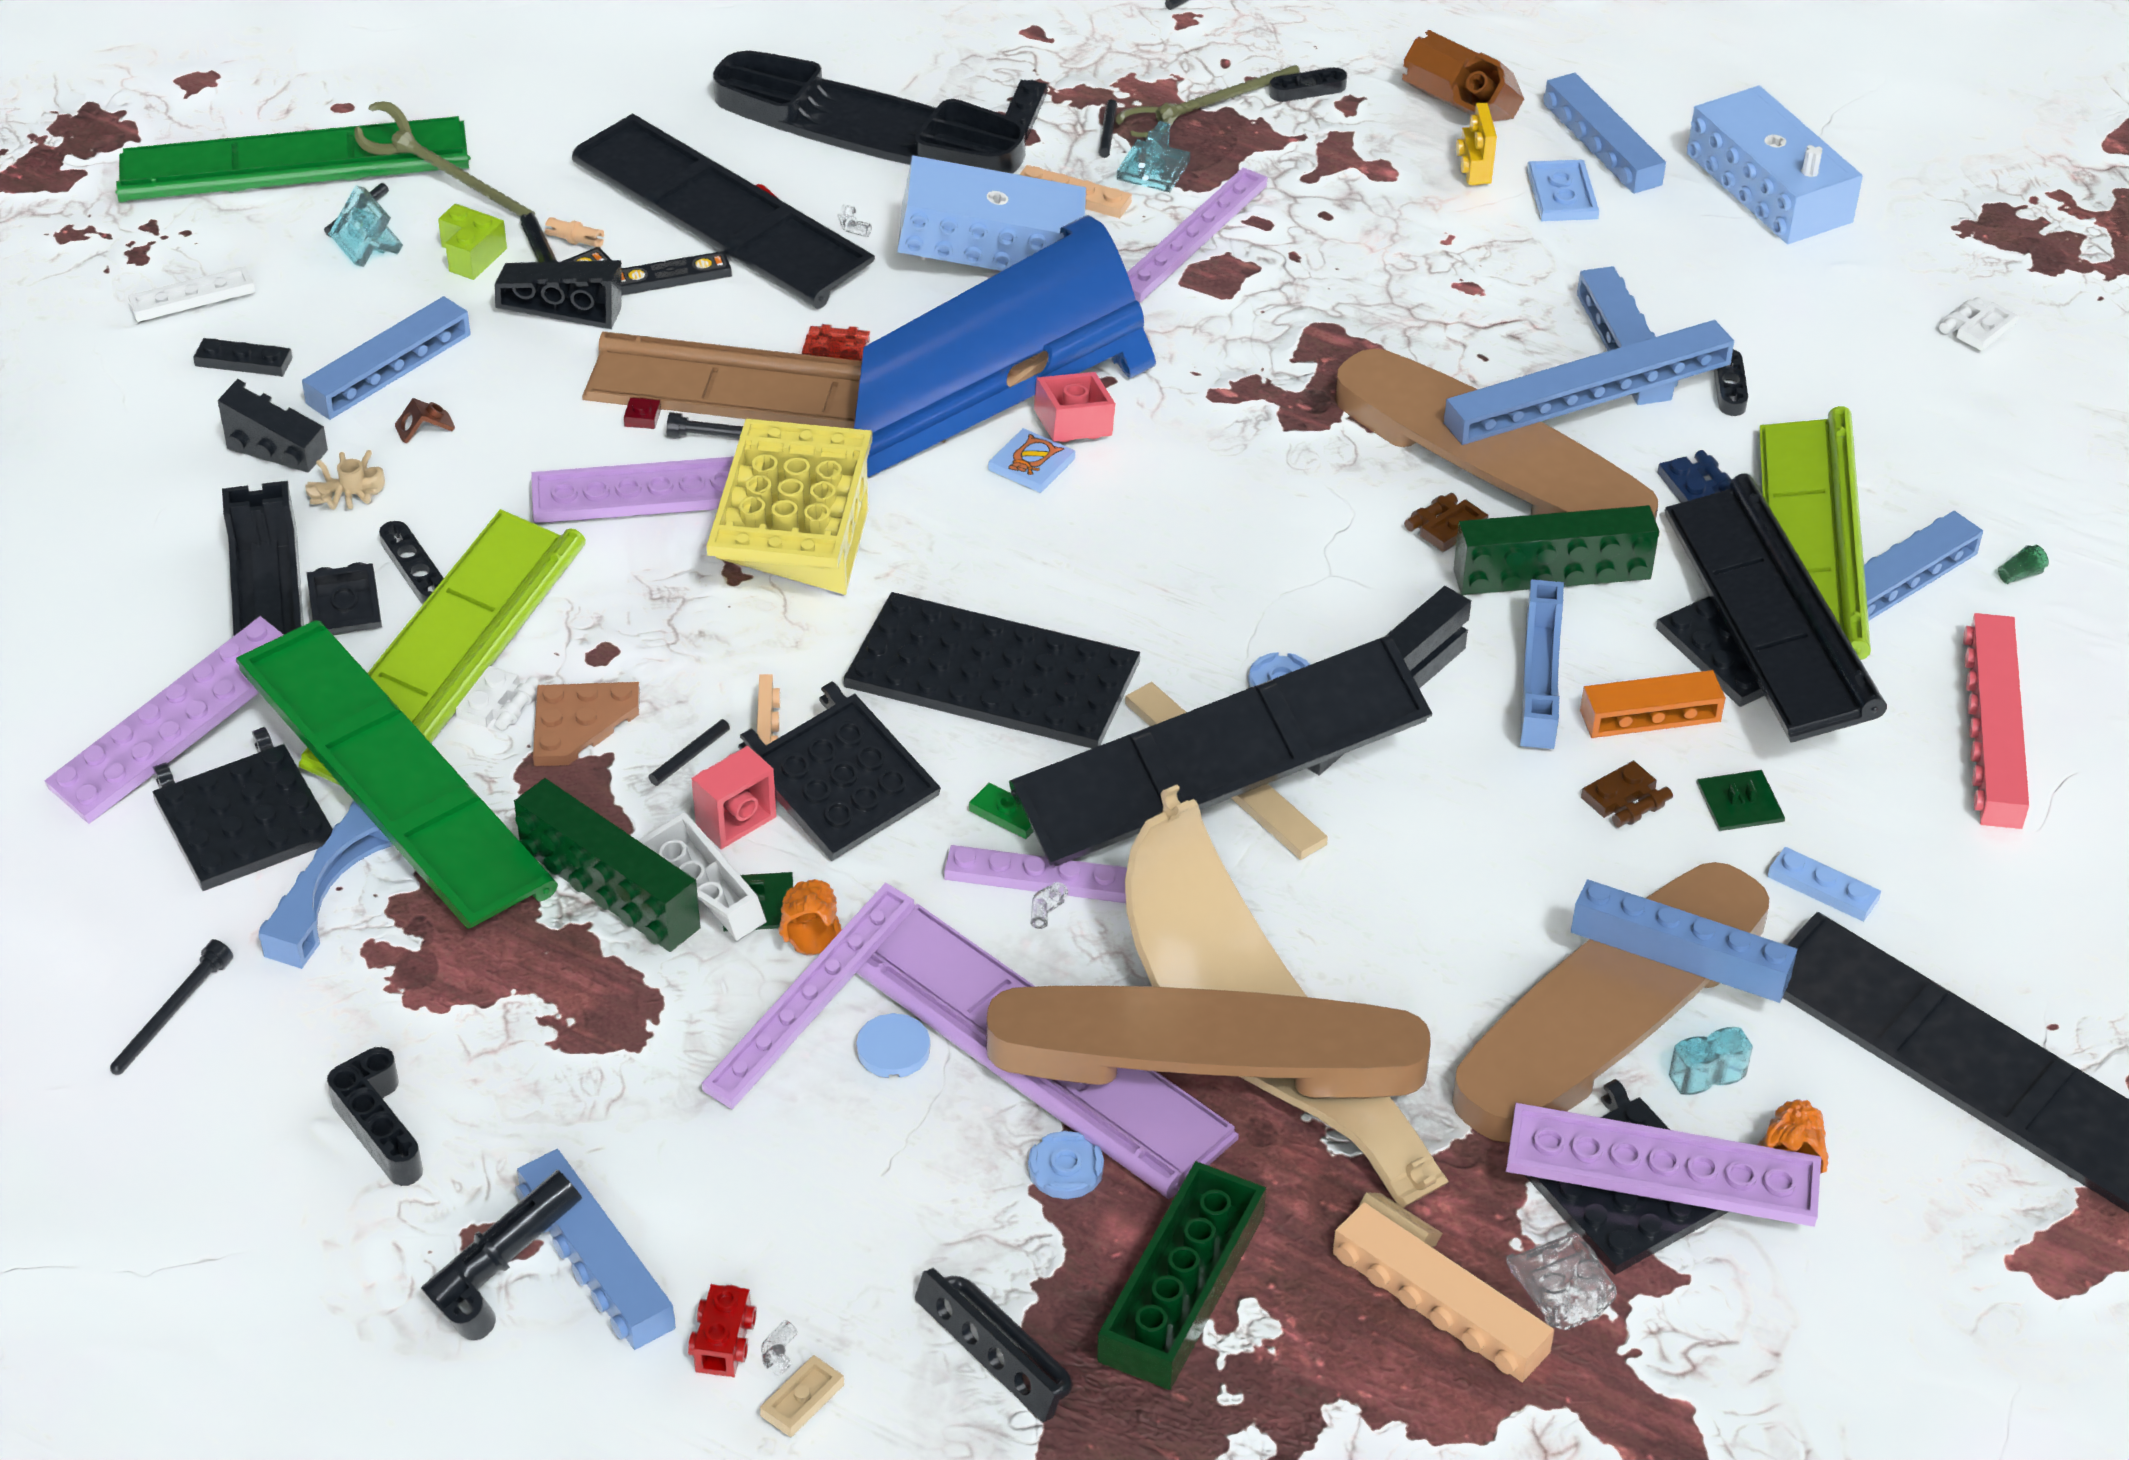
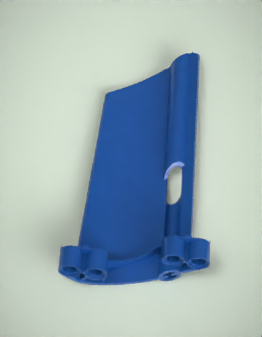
M1085 215L1062 226L1060 233L1063 232L1064 238L864 346L854 429L872 431V444L867 459V478L1034 396L1037 377L1077 374L1111 357L1113 363H1117L1129 379L1156 365L1153 350L1143 328L1144 315L1141 305L1135 298L1121 256L1104 224L1090 215ZM1043 351H1047L1048 361L1042 372L1012 387L1007 385V376L1014 365Z

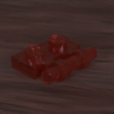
M822 324L821 327L810 326L802 354L862 361L864 346L870 342V331L859 330V327L849 326L848 329L832 328V324Z

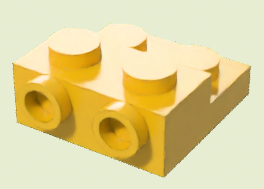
M1476 103L1475 115L1470 116V127H1462L1461 139L1456 141L1457 156H1461V172L1466 173V182L1469 185L1492 184L1497 134L1488 103Z

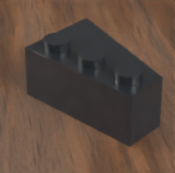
M237 378L217 400L227 449L309 473L316 465V461L320 460L328 451L324 426L290 407L287 410L271 403L272 397L265 393L261 396L244 388L246 386L244 381Z

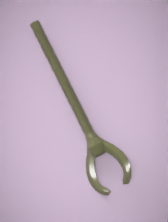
M1293 65L1181 104L1164 103L1160 107L1139 106L1128 108L1117 115L1116 122L1120 125L1127 116L1136 113H1156V118L1160 122L1157 127L1146 132L1130 131V135L1135 137H1154L1168 130L1173 122L1186 112H1191L1201 107L1203 108L1216 102L1218 103L1222 100L1251 92V90L1254 91L1268 86L1272 78L1300 73V69L1297 65Z
M375 102L370 104L368 109L370 111H385L395 120L400 131H396L393 135L392 143L379 144L372 142L363 135L362 129L359 126L354 130L357 143L363 150L377 155H390L399 152L412 153L431 163V165L438 167V169L451 175L453 178L458 179L463 184L465 183L475 191L480 192V194L494 200L497 204H501L502 207L516 213L519 217L530 212L535 214L534 211L519 202L505 196L502 192H498L495 188L418 144L411 133L406 116L391 102Z

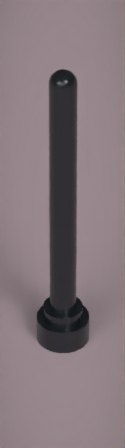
M669 412L666 434L667 437L681 438V435L687 436V433L740 438L743 426L689 421V418L683 417L682 413Z
M211 939L201 950L200 964L111 1063L110 1071L112 1074H122L209 974L223 970L231 962L234 956L227 945L216 939Z

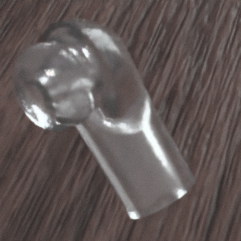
M843 204L837 217L842 229L848 233L868 238L872 231V224L857 220L854 217L856 208L852 205Z
M1055 882L1034 894L1031 903L1030 919L1032 927L1036 929L1047 927L1049 912L1064 903L1065 898L1068 896V889L1063 883Z
M783 1320L761 1345L763 1364L766 1368L770 1367L775 1375H782L792 1364L791 1359L785 1355V1347L798 1334V1331L787 1320Z

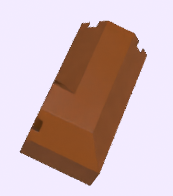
M1431 30L1425 32L1427 37L1422 38L1419 36L1414 40L1404 58L1403 66L1408 68L1407 75L1402 74L1403 81L1469 115H1475L1476 103H1488L1493 122L1514 119L1524 101V96L1514 73L1503 63L1482 52L1477 53Z

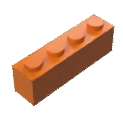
M1709 670L1584 686L1580 712L1591 738L1721 722L1726 697L1714 671Z

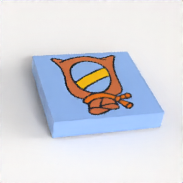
M1023 428L988 462V470L1041 493L1075 460V450Z

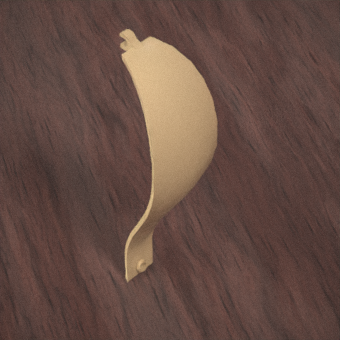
M1178 784L1163 790L1161 793L1163 813L1147 820L1141 828L1130 849L1125 876L1127 916L1136 950L1152 987L1213 989L1307 997L1285 967L1239 894L1212 844L1203 823L1199 805L1195 799L1180 803L1177 798V791L1180 789ZM1239 1076L1287 1103L1315 1116L1349 1138L1368 1158L1395 1202L1401 1207L1405 1208L1448 1184L1449 1181L1437 1166L1430 1152L1390 1096L1312 1098L1300 1094L1295 1089L1294 1078Z

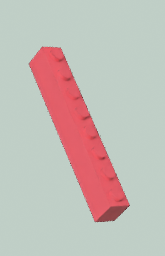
M1974 613L1971 626H1965L1963 644L1969 646L1965 655V668H1970L1967 675L1966 690L1972 691L1968 700V714H1973L1970 721L1969 737L1975 738L1971 748V761L1976 762L1973 769L1972 784L1973 786H1978L1974 797V810L1980 812V825L2023 829L2029 809V793L2015 617Z

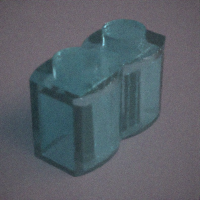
M1726 1027L1714 1031L1708 1037L1696 1036L1684 1039L1674 1046L1668 1076L1681 1095L1699 1094L1707 1091L1713 1085L1734 1084L1747 1075L1753 1045L1741 1027Z

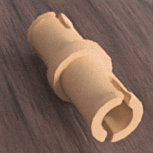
M549 217L545 223V226L552 227V229L545 228L546 235L566 239L571 244L583 243L593 247H601L604 239L597 238V236L605 237L603 230L583 226L578 221L567 222Z

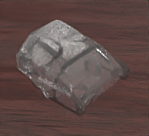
M1574 1229L1568 1231L1567 1235L1518 1255L1510 1254L1506 1256L1507 1265L1512 1274L1524 1286L1533 1302L1544 1314L1546 1323L1549 1326L1568 1330L1600 1317L1616 1299L1615 1284L1606 1274L1595 1251Z

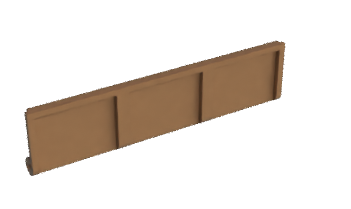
M602 331L599 339V356L582 398L585 401L628 405L630 397L661 400L662 410L854 429L862 361Z

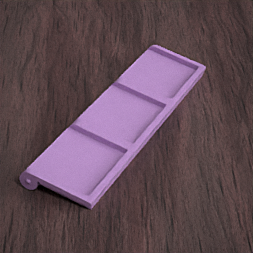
M918 903L915 904V908L856 972L1075 1132L1082 1134L1087 1141L1094 1146L1100 1147L1101 1151L1167 1199L1177 1194L1195 1161L1209 1166L1239 1138V1134L1234 1131L1235 1126L1156 1071L1117 1068V1076L1112 1082L1094 1085L1010 1073L996 1067L988 1059L986 1051V1027L989 1004L992 998L1002 991L1015 987L1036 986Z

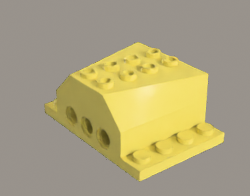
M745 419L706 545L707 556H716L720 560L846 595L869 510L867 459L872 444V431Z

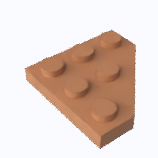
M639 682L538 685L533 746L534 766L569 765L579 758L578 753L587 746L592 745L595 747L612 735L614 727L624 720L630 722L637 717L640 705Z

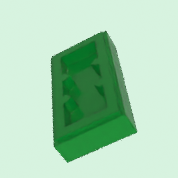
M990 782L969 802L970 812L1024 839H1027L1034 832L1022 806L1016 803L1011 793Z

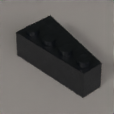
M621 260L505 263L494 284L495 308L612 329L622 308Z

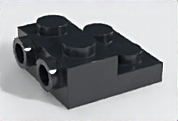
M356 562L347 567L334 569L321 567L315 571L306 572L313 621H321L332 634L382 627L373 563Z

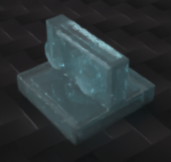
M1159 121L1154 130L1149 131L1146 141L1137 139L1117 169V180L1170 193L1190 162V152L1169 147L1170 123Z
M355 185L329 232L332 239L354 265L361 267L365 266L373 250L380 253L388 251L398 254L403 246L402 242L387 226L391 217L365 187Z

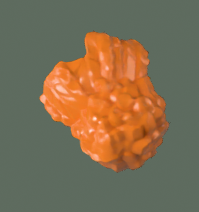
M813 879L807 882H798L793 888L787 890L781 907L782 916L780 927H778L779 935L782 936L784 942H790L796 952L809 956L820 954L842 930L836 915L837 897L833 894L834 890L830 888V885L821 880Z
M1795 1099L1792 1102L1786 1101L1785 1104L1778 1107L1775 1111V1118L1770 1120L1767 1133L1757 1145L1820 1156V1174L1827 1172L1829 1155L1825 1143L1826 1132L1824 1130L1822 1112L1812 1107L1808 1100Z

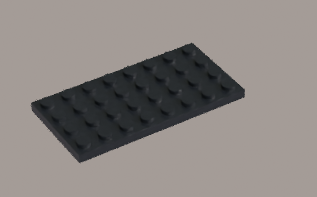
M891 592L844 676V687L1093 749L1101 745L1140 663V652Z

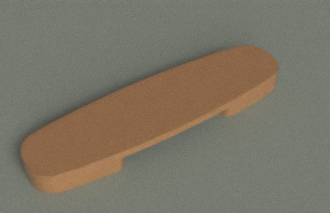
M1383 349L1362 350L1351 356L1338 368L1335 401L1341 410L1392 445L1409 447L1418 443L1465 471L1531 503V515L1650 505L1656 520L1658 498L1654 491L1597 453L1543 422L1461 445L1444 424L1446 399L1478 390L1466 383L1412 359Z
M1717 862L1700 864L1646 898L1761 936L1764 932L1770 900L1766 889L1756 879L1732 865ZM1589 939L1510 1008L1475 1044L1458 1065L1452 1099L1455 1112L1479 1134L1494 1141L1508 1143L1510 1142L1516 1103L1568 1112L1591 1095L1594 1079L1624 1058L1658 1030L1703 988H1712L1720 983Z
M1015 987L1002 991L992 998L988 1007L986 1027L988 1059L996 1067L1010 1073L1094 1085L1112 1082L1117 1076V1068L1202 1075L1294 1078L1295 1089L1300 1094L1312 1098L1404 1096L1416 1092L1426 1082L1431 1047L1430 1032L1427 1024L1419 1016L1406 1010L1290 995L1172 987Z

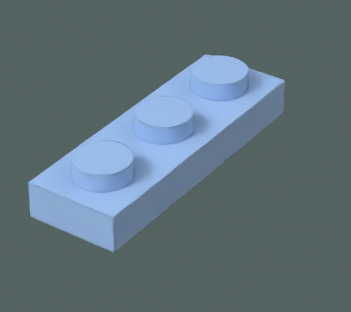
M1784 847L1770 866L1768 878L1863 922L1878 903L1881 895V890L1788 847Z

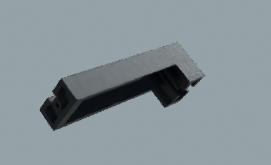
M288 480L262 483V490L249 491L248 485L222 488L223 515L229 542L234 636L260 616L283 635L304 626L297 527Z
M1443 586L1387 634L1393 638L1419 689L1466 649L1468 629L1462 626L1469 620L1472 600L1447 586ZM1344 754L1307 769L1320 776Z

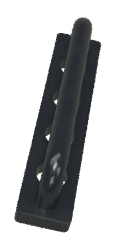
M935 1268L923 1271L915 1294L916 1302L1041 1422L1052 1419L1059 1401L1065 1398L1072 1389V1379L1066 1369L969 1279L961 1276L943 1277ZM945 1299L948 1300L952 1307V1315L949 1314L945 1307ZM971 1324L974 1325L978 1332V1340L971 1332ZM997 1348L1003 1354L1005 1361L1004 1365L999 1361L997 1357ZM1023 1373L1029 1378L1031 1390L1026 1387L1023 1381Z

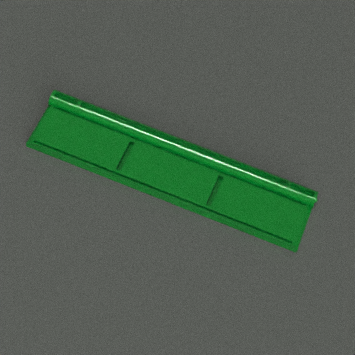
M459 116L408 121L411 133L418 144L432 151L435 155H439L442 159L449 161V163L456 165V167L469 169L471 157L467 152L464 120L460 121ZM396 122L359 125L363 135L368 140L379 144L392 143L393 135L396 131H400ZM357 126L123 148V153H119V181H116L115 193L118 196L119 203L128 202V200L220 191L237 192L251 188L343 179L350 181L360 180L363 177L440 169L412 153L399 152L390 155L369 153L363 150L356 141L354 130Z
M312 621L236 657V663L239 665L241 673L467 929L480 924L530 896H533L537 901H544L555 893L558 883L321 621Z

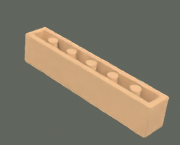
M1365 1202L1335 1230L1333 1254L1344 1265L1355 1268L1368 1277L1375 1286L1384 1288L1399 1298L1406 1307L1415 1309L1430 1319L1438 1329L1449 1332L1462 1341L1469 1350L1478 1352L1493 1362L1503 1373L1510 1374L1523 1382L1549 1355L1555 1329Z

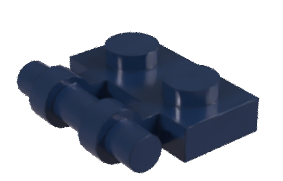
M1699 450L1694 455L1697 463L1692 464L1688 457L1685 456L1662 462L1658 465V475L1681 503L1730 489L1732 479L1726 472H1721L1718 468L1719 463L1712 455H1708L1704 450ZM1704 476H1709L1711 480L1706 481Z

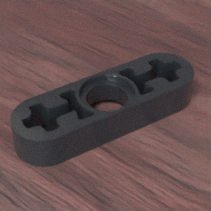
M1332 67L1277 76L1270 81L1269 96L1275 101L1287 102L1340 93L1346 89L1347 72L1341 68Z
M1733 349L1731 367L1724 366L1713 371L1720 411L1729 416H1739L1745 413L1749 396L1742 354ZM1724 380H1732L1737 383L1731 384L1725 382Z

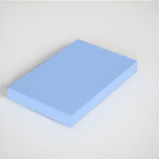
M1583 159L1529 161L1527 163V173L1541 221L1590 220L1599 218V208Z

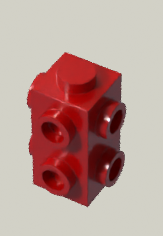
M711 1284L707 1299L700 1300L697 1312V1322L700 1323L698 1332H691L688 1345V1354L694 1356L696 1373L735 1378L738 1363L746 1361L748 1338H745L747 1329H754L757 1316V1307L751 1305L750 1289L740 1288L735 1285Z

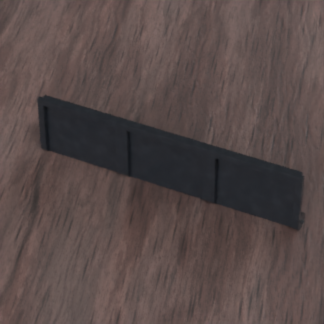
M633 113L580 143L573 150L572 161L716 249L725 251L726 255L816 309L822 308L828 302L829 290L875 260V255Z
M1742 473L1735 476L1728 490L1665 507V516L1790 743L1875 720L1886 712L1887 703L1750 474Z
M1386 635L1009 780L1011 795L1016 803L1022 806L1049 865L1054 864V866H1058L1139 834L1147 820L1163 813L1162 791L1176 784L1180 787L1179 791H1177L1179 802L1182 803L1195 799L1201 810L1427 721V718L1432 717L1433 713L1393 638L1390 635Z
M1820 912L1815 913L1787 945L1798 950L1791 979L1783 999L2129 1213L2128 1098Z

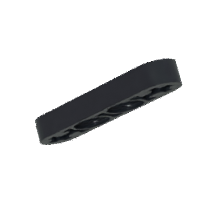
M389 521L380 527L381 545L423 605L432 594V591H428V587L432 586L434 591L444 577L409 527L401 521ZM394 536L400 538L401 541L397 542ZM406 552L415 553L411 557H400L401 554ZM418 571H426V572H429L428 574H426V575H424V576H414V575H413L414 573H416V572H418Z

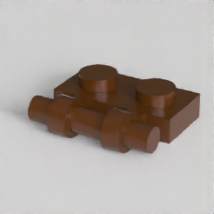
M1449 493L1446 496L1440 495L1433 499L1430 506L1419 508L1412 512L1411 517L1405 520L1404 525L1408 531H1413L1416 528L1421 529L1420 537L1444 552L1456 545L1459 521L1488 519L1489 515L1466 499L1457 504V496L1454 493Z
M1633 760L1582 788L1581 798L1603 818L1615 813L1612 816V821L1616 827H1621L1625 824L1632 825L1636 823L1648 811L1655 812L1663 808L1665 802L1673 798V793L1666 786L1660 790L1655 789L1657 780Z

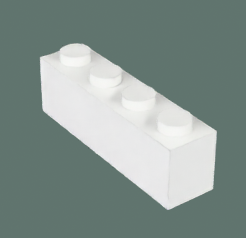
M686 812L681 813L638 840L696 879L698 900L707 906L736 941L766 923L758 896Z

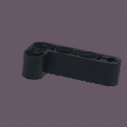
M374 1047L334 1067L329 1072L327 1083L334 1110L390 1181L399 1186H409L416 1183L423 1173L419 1146L415 1138L383 1100L384 1097L396 1090L399 1083L394 1055L388 1048Z

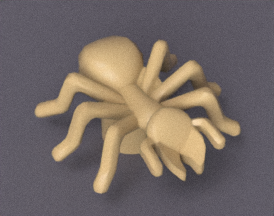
M371 450L366 451L362 461L346 459L345 453L340 452V463L337 465L339 479L331 477L327 466L322 460L316 461V464L323 472L326 482H308L305 485L307 495L312 498L309 500L310 504L327 503L330 509L334 510L338 505L342 492L345 493L348 509L353 508L351 494H356L364 503L369 504L371 496L377 495L385 486L383 469L378 466L367 468L368 460L372 455Z

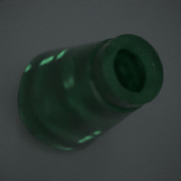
M2037 544L2033 546L2026 545L2002 566L1998 567V574L2005 584L2042 574L2049 565V559L2041 546Z

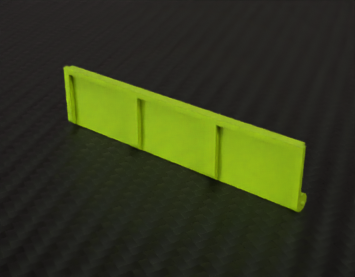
M1837 406L1829 411L1828 419L1759 425L1763 496L1859 658L1863 660L1871 653L1852 413L1847 407Z
M500 509L369 670L368 674L430 743L435 740L456 712V707L488 666L493 665L586 544L585 537L578 530L572 528L566 529L562 535H559ZM306 748L301 754L299 767L340 785L314 754Z

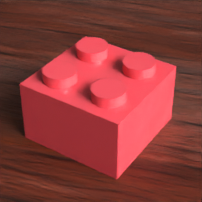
M1096 372L1037 377L1034 411L1053 442H1069L1074 439H1098L1103 436H1112L1116 403Z
M749 746L730 754L722 761L708 769L702 770L691 778L695 823L721 850L777 817L773 768Z

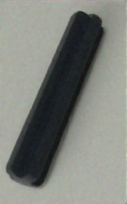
M531 212L527 215L523 214L520 217L521 226L538 262H557L535 214Z

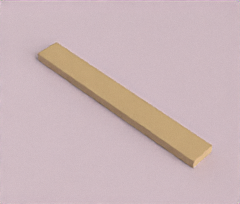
M1153 682L1125 696V704L1149 726L1186 713L1184 709ZM1269 784L1231 798L1300 860L1327 845L1328 836Z

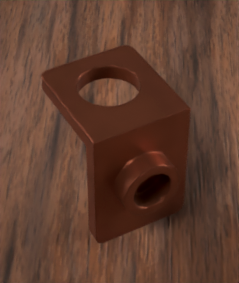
M412 398L395 423V428L402 442L405 443L409 442L423 421L450 431L455 429L449 413L440 405L434 402L426 403ZM412 415L411 426L408 430H405L406 420Z

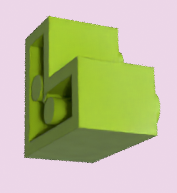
M456 203L438 218L441 245L447 252L449 272L475 280L507 249L505 226L502 219Z

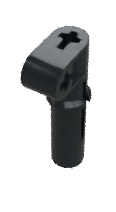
M557 1169L483 1234L479 1231L475 1233L474 1242L420 1288L464 1338L479 1340L486 1337L495 1326L496 1315L477 1289L498 1271H507L510 1268L507 1263L582 1199V1196ZM464 1301L472 1310L468 1315L459 1307Z

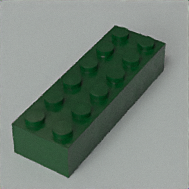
M1650 505L1459 521L1453 570L1461 595L1529 590L1531 579L1564 582V587L1649 580L1652 578L1659 528Z
M543 778L514 800L515 821L518 827L519 841L534 858L543 864L551 874L559 875L569 882L577 892H583L595 900L600 908L608 909L614 913L626 926L634 927L643 933L652 944L660 945L667 951L672 952L701 928L696 879L546 778Z
M1194 1162L1098 1333L1097 1362L1171 1391L1264 1217L1267 1187L1203 1163Z

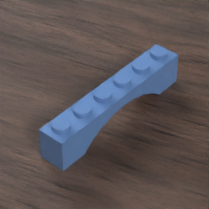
M1533 579L1530 582L1526 615L1520 746L1546 749L1555 748L1559 722L1558 668L1564 582Z
M355 801L351 803L349 811L343 820L334 826L331 836L323 847L317 849L313 860L305 871L299 873L294 886L288 894L280 899L277 909L271 917L262 923L258 936L261 941L264 957L302 969L320 945L317 930L318 914L322 901L330 887L345 871L358 861L377 851L391 847L392 843Z

